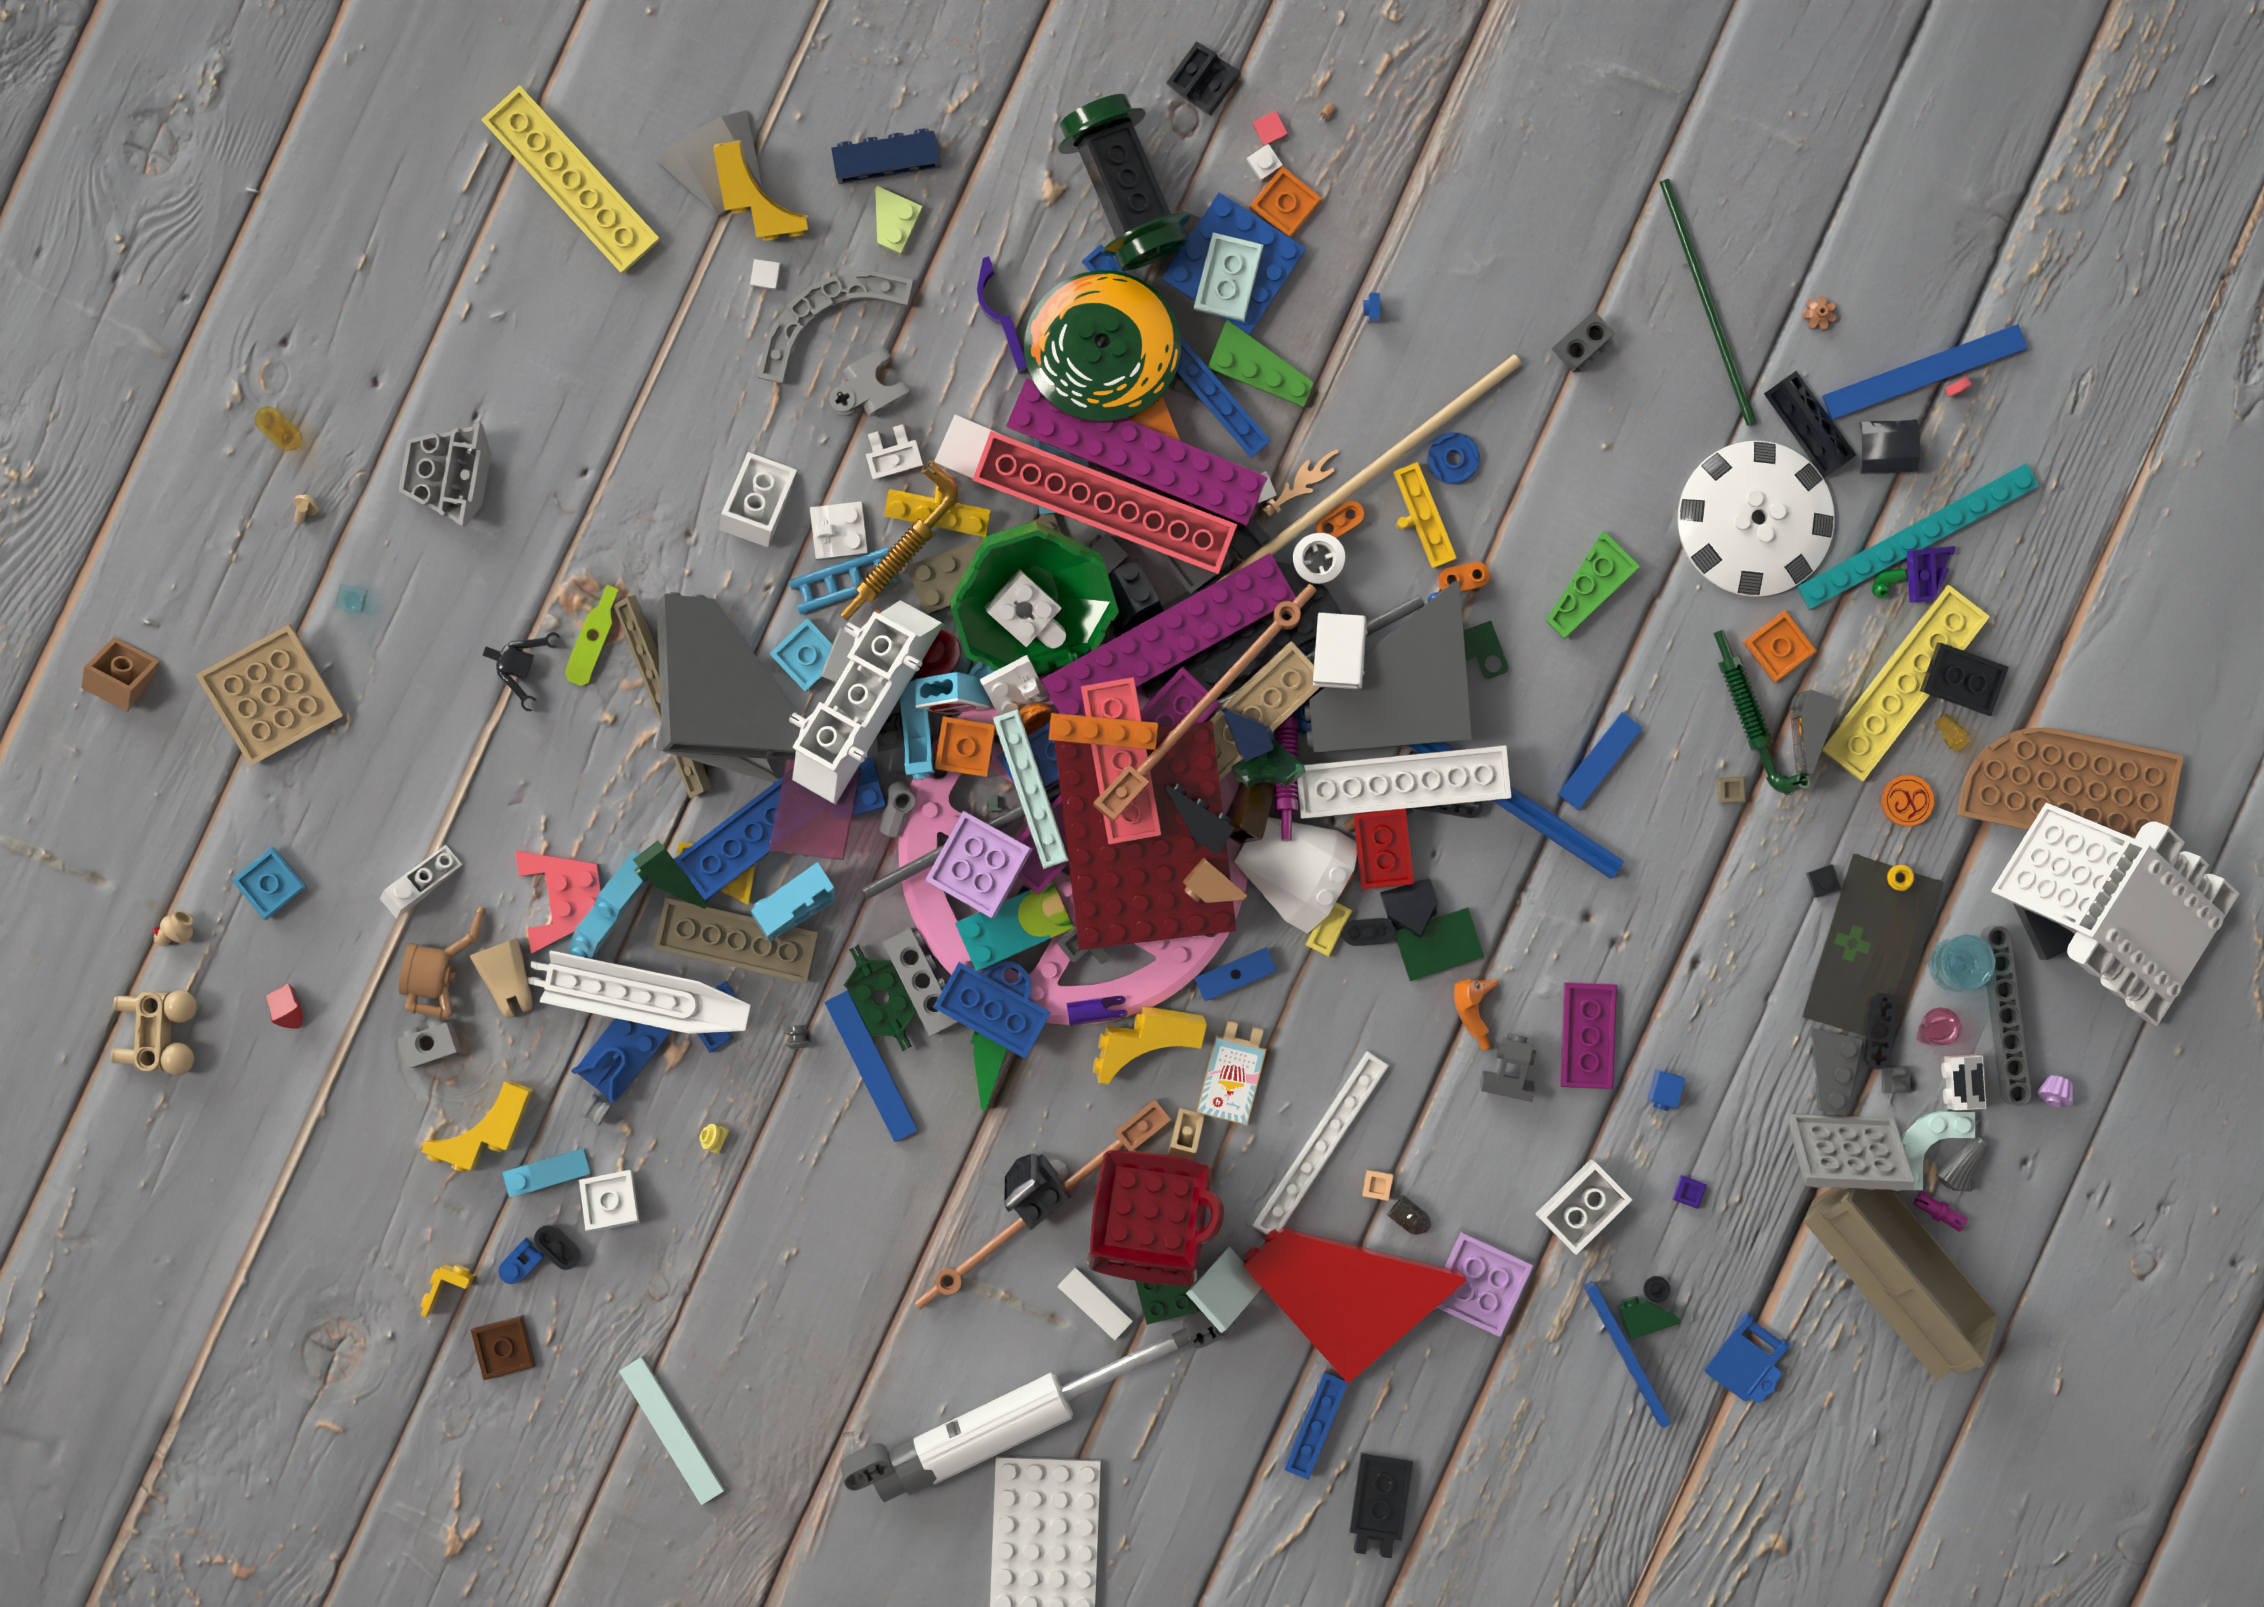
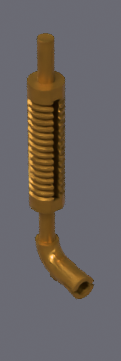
M934 460L927 463L934 472H931L926 466H924L921 472L938 486L937 490L943 494L941 498L943 501L924 522L918 518L911 525L912 529L909 528L908 532L904 533L905 536H901L902 540L899 539L898 543L894 544L895 547H891L892 551L889 550L888 554L884 555L885 558H881L882 562L879 561L878 565L874 566L875 569H871L872 573H868L869 577L865 576V580H861L855 587L859 594L840 613L846 621L855 614L866 600L873 603L879 597V593L883 592L882 589H886L885 585L889 586V582L893 581L892 578H896L895 574L899 575V571L903 570L902 567H906L905 563L909 564V560L913 559L912 556H916L915 552L919 553V549L923 548L922 545H926L925 541H929L935 535L931 528L950 507L953 509L957 503L958 488L953 480L954 477L951 474L948 475Z

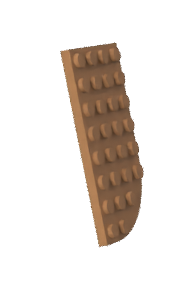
M2052 728L2021 729L2003 735L1993 741L1972 762L1962 784L1956 816L2029 831L2045 803H2048L2135 839L2140 829L2149 822H2158L2170 827L2184 756Z

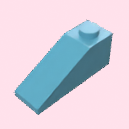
M583 1148L511 1168L502 1173L510 1198L591 1174L585 1149Z

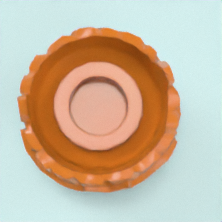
M1032 702L1019 710L1027 736L1050 723L1052 709L1047 703Z

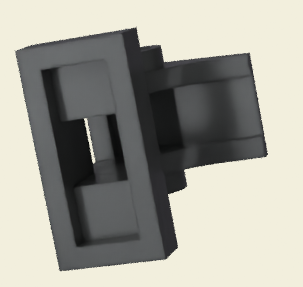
M1508 1033L1507 1038L1503 1037L1502 1043L1498 1045L1496 1058L1501 1060L1497 1072H1482L1480 1079L1481 1091L1533 1102L1535 1095L1534 1081L1525 1080L1529 1065H1534L1536 1050H1533V1045L1527 1042V1037ZM1508 1063L1521 1065L1517 1077L1505 1075Z

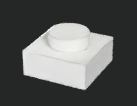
M1269 144L1246 159L1260 181H1263L1283 166Z

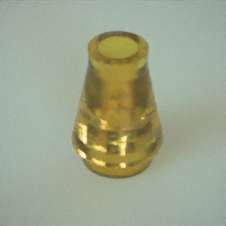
M1945 714L1935 722L1949 750L1952 749L1957 753L1972 741L1968 736L1970 733L1950 718L1948 714Z

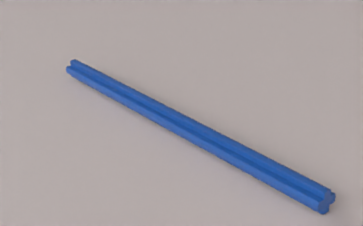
M1299 648V650H1300L1304 655L1308 653V652H1306L1305 650H1303L1302 648ZM1444 742L1408 745L1420 754L1455 750ZM1511 786V798L1491 800L1610 879L1614 878L1624 860Z

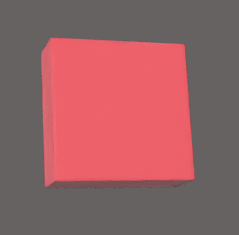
M1276 111L1254 121L1252 124L1263 147L1287 136V132Z

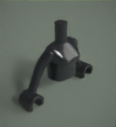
M555 632L547 634L545 638L511 641L501 651L487 646L484 649L482 656L497 661L496 670L498 677L520 698L521 706L527 712L533 710L526 708L524 702L527 699H532L533 701H536L533 696L527 695L510 676L525 680L534 655L518 648H533L547 645L549 648L555 649L557 647L548 642L551 636L561 638Z

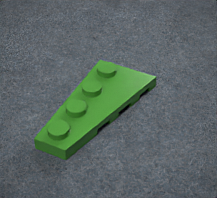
M1226 320L1208 365L1210 371L1303 408L1314 382L1233 323Z
M1603 530L1546 622L1565 640L1638 571L1640 566Z

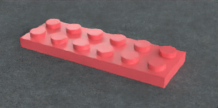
M1134 677L1081 686L1086 716L1141 721ZM1091 744L1100 795L1128 765L1137 770L1148 758L1146 749ZM1150 771L1145 776L1149 781V785L1114 823L1103 814L1108 844L1161 835Z

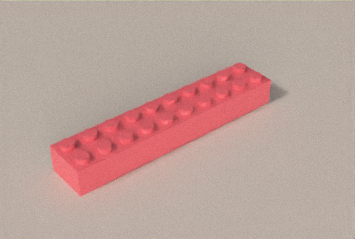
M990 431L972 479L977 483L1218 575L1237 528V524L993 431Z

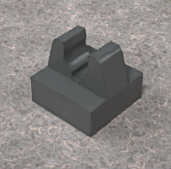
M1887 1066L1881 1069L1882 1093H1911L1910 1066Z

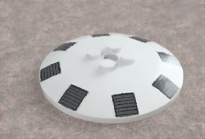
M1746 441L1727 446L1705 459L1692 473L1683 489L1679 502L1678 531L1688 559L1695 569L1709 582L1737 595L1750 597L1769 596L1784 592L1798 585L1820 565L1829 549L1833 536L1834 507L1824 479L1806 458L1780 444L1766 441ZM1755 510L1762 511L1765 515V521L1761 525L1754 523L1752 520V513Z

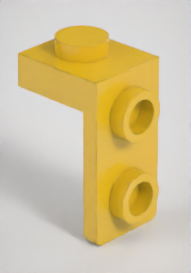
M445 1264L440 1269L436 1268L430 1280V1283L433 1284L430 1294L426 1293L420 1304V1308H423L421 1316L426 1318L431 1315L445 1281L466 1289L472 1285L475 1275L470 1274V1270L461 1265H454L453 1267Z

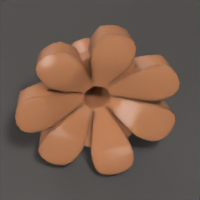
M1818 297L1817 303L1813 300L1806 302L1805 305L1809 310L1803 311L1802 317L1803 319H1810L1807 324L1809 329L1813 330L1819 325L1820 330L1824 331L1828 329V322L1834 323L1836 321V315L1831 313L1836 308L1835 304H1826L1825 297Z

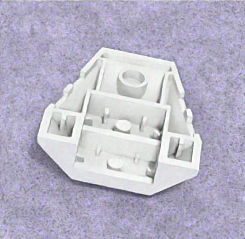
M1268 817L1262 840L1243 843L1233 861L1286 922L1308 934L1329 915L1353 873L1357 857L1356 841L1337 830L1292 822V841H1281V819Z

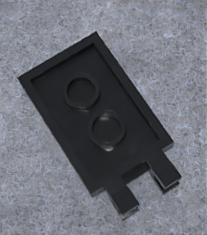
M1360 1452L1349 1528L1350 1533L1356 1534L1353 1549L1355 1553L1366 1555L1367 1539L1381 1541L1379 1552L1381 1557L1392 1559L1394 1540L1402 1541L1413 1466L1412 1460Z

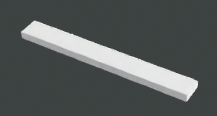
M1366 1051L1252 1225L1265 1235L1274 1228L1279 1231L1284 1227L1389 1065Z

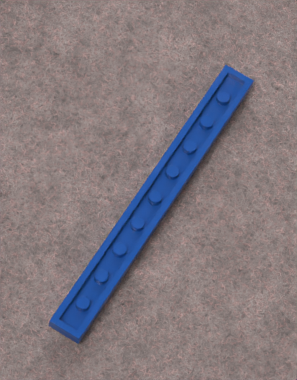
M1102 244L1082 260V264L1089 272L1108 270L1126 273L1121 270L1113 257L1103 255L1102 250L1104 247ZM1181 337V358L1177 374L1252 459L1271 440Z

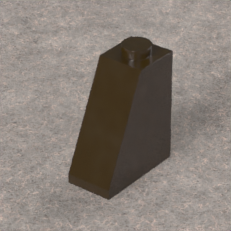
M1259 773L1243 777L1226 814L1227 817L1232 819L1230 825L1235 828L1229 838L1239 844L1262 840L1265 833L1276 786L1269 783V779Z

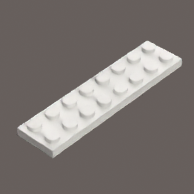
M1506 745L1296 766L1301 818L1511 798Z

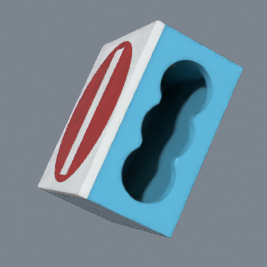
M955 672L915 679L916 708L953 715L989 709L990 699L980 681L982 678Z

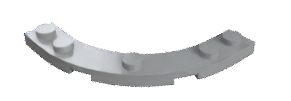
M858 271L840 276L835 275L810 286L787 305L785 311L772 326L763 350L757 375L758 379L784 384L789 359L798 337L805 327L823 311L842 302L858 299H874L908 307L914 280L887 273Z

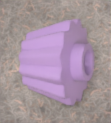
M2049 1076L2037 1091L2038 1097L2050 1106L2057 1108L2073 1106V1084L2064 1077Z

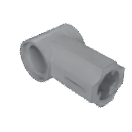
M895 782L887 790L888 800L878 829L889 837L896 838L900 836L909 811L915 805V797L909 786L904 782ZM906 794L904 799L896 800L899 795Z

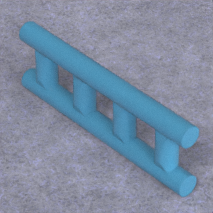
M885 547L789 580L792 590L800 588L804 603L797 605L800 615L857 596L859 592L855 587L862 580L859 567L874 563V566L878 565L879 561L882 562L881 558H885L884 555L888 554V548ZM849 571L854 586L838 590L834 576ZM895 574L896 578H892L893 581L889 582V584L899 581L897 574ZM824 579L829 594L814 599L809 584Z

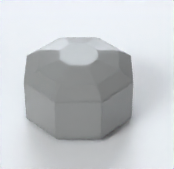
M1060 1159L1048 1160L1058 1172L1056 1177L1063 1183L1068 1176L1067 1164Z

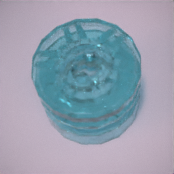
M1962 935L1944 939L1935 945L1929 955L1928 967L1930 975L1937 985L1948 991L1959 992L1980 988L1986 984L1994 973L1996 961L1993 951L1987 942L1977 936ZM1957 960H1961L1962 964L1958 966L1959 968L1954 967V964L1957 962Z

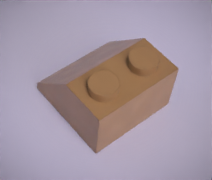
M113 637L84 666L81 688L128 712L142 698L160 661Z
M1204 857L1183 880V883L1187 886L1184 890L1196 902L1200 899L1206 903L1244 900L1247 897L1239 887Z

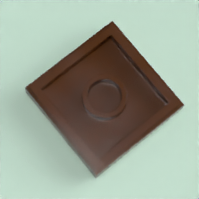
M523 1315L470 1329L483 1380L536 1366Z

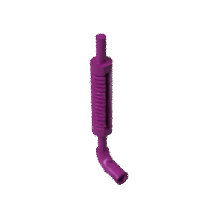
M1258 671L1250 674L1249 677H1246V682H1248ZM1292 714L1275 729L1277 731L1275 733V755H1277L1275 757V779H1277L1275 781V784H1277L1275 790V798L1277 799L1275 800V812L1281 813V841L1285 842L1292 841V813L1298 812L1296 766L1298 765L1297 731L1299 719L1292 717Z

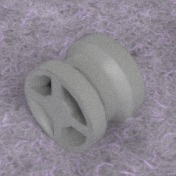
M594 1093L584 1106L580 1116L592 1119L593 1123L599 1126L609 1113L612 1104L601 1101L599 1096Z

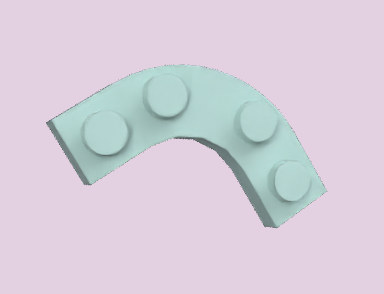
M1974 1111L1933 1112L1917 1119L1906 1133H1903L1901 1141L1914 1179L1913 1190H1923V1160L1930 1145L1946 1138H1975Z

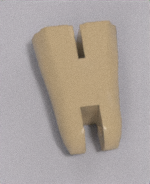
M518 938L470 955L499 1010L506 1018L515 1016V1010L510 999L513 996L517 997L523 1012L533 1008L532 994Z

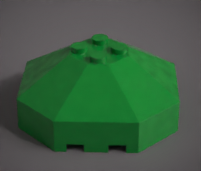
M1037 521L985 536L950 598L951 610L968 659L974 662L979 661L989 666L991 670L997 671L1027 655L1038 677L1052 674L1086 655L1090 647L1092 651L1097 649L1106 635L1105 631L1111 620L1114 621L1119 612L1102 555ZM1019 568L1062 608L1053 617L1062 625L1066 633L1065 641L1057 648L1047 647L1037 637L1025 647L988 614L984 608Z

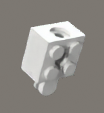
M1020 568L984 607L988 614L1025 647L1035 637L1050 648H1057L1065 641L1066 633L1064 628L1053 618L1062 609L1061 606Z

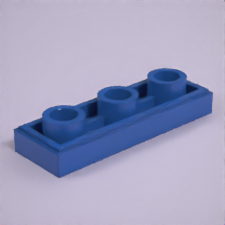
M1267 947L1196 976L1195 980L1206 1002L1272 974L1277 970ZM1237 969L1240 971L1238 979L1231 977L1232 970Z

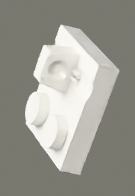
M862 501L810 507L816 560L868 554Z
M1027 655L980 679L999 716L1020 710L1029 703L1040 702L1048 698Z
M631 1170L579 1180L586 1232L590 1233L639 1223L634 1178Z

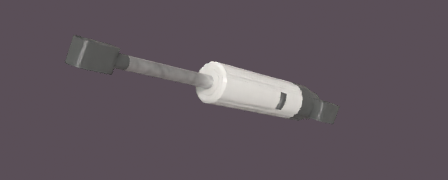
M1198 1310V1312L1192 1313L1184 1319L1183 1329L1064 1386L1061 1385L1056 1375L1049 1373L915 1437L913 1440L890 1451L887 1450L885 1445L880 1443L867 1446L841 1461L840 1467L845 1487L849 1490L857 1491L873 1484L883 1502H887L906 1492L911 1496L1071 1420L1073 1411L1070 1400L1189 1343L1192 1347L1202 1348L1230 1335L1236 1328L1235 1320L1227 1330L1221 1333L1201 1310Z

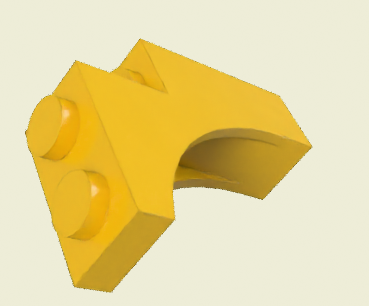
M741 140L714 145V155L725 210L731 209L732 213H741L747 211V207L751 206L756 238L763 237L764 241L779 238L778 234L788 233L789 237L800 236L804 234V230H808L809 222L807 215L797 214L781 207L772 201L757 185L746 164Z
M1142 1006L1141 1014L1136 1015L1134 1029L1106 1025L1105 1034H1100L1098 1048L1101 1049L1100 1056L1095 1058L1093 1064V1073H1096L1098 1083L1109 1084L1124 1065L1151 1050L1171 1046L1201 1049L1207 1026L1204 1016Z
M510 1080L504 1082L492 1109L475 1127L454 1138L428 1140L424 1143L421 1152L428 1154L427 1158L431 1161L442 1163L444 1160L451 1163V1168L457 1171L466 1172L467 1170L475 1169L485 1143H488L487 1148L497 1152H502L512 1147L534 1089Z

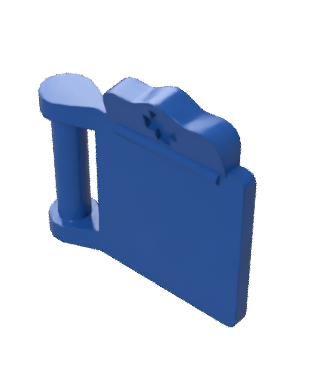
M1745 1313L1733 1332L1705 1367V1372L1743 1401H1747L1750 1398L1754 1402L1760 1403L1767 1395L1774 1392L1776 1383L1781 1377V1371L1775 1364L1787 1351L1790 1343L1784 1339L1779 1340L1753 1321V1316ZM1746 1329L1754 1333L1774 1348L1772 1354L1769 1355L1743 1336L1742 1333Z

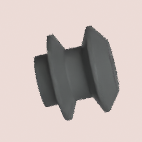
M805 1025L789 1026V1031L784 1032V1034L790 1036V1041L785 1043V1045L790 1049L807 1047L811 1044V1041L806 1040L805 1034L810 1032V1030H805Z

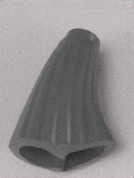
M1977 1137L1961 1148L1936 1173V1177L1945 1187L1953 1191H1972L1974 1175L1990 1146L1983 1139Z

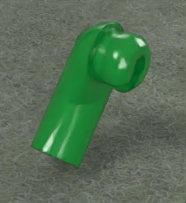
M1904 568L1881 572L1872 585L1874 596L1880 599L1886 598L1892 583L1906 581Z

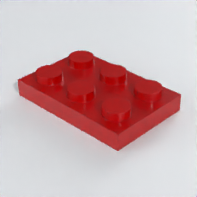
M1406 808L1353 813L1362 889L1414 884Z

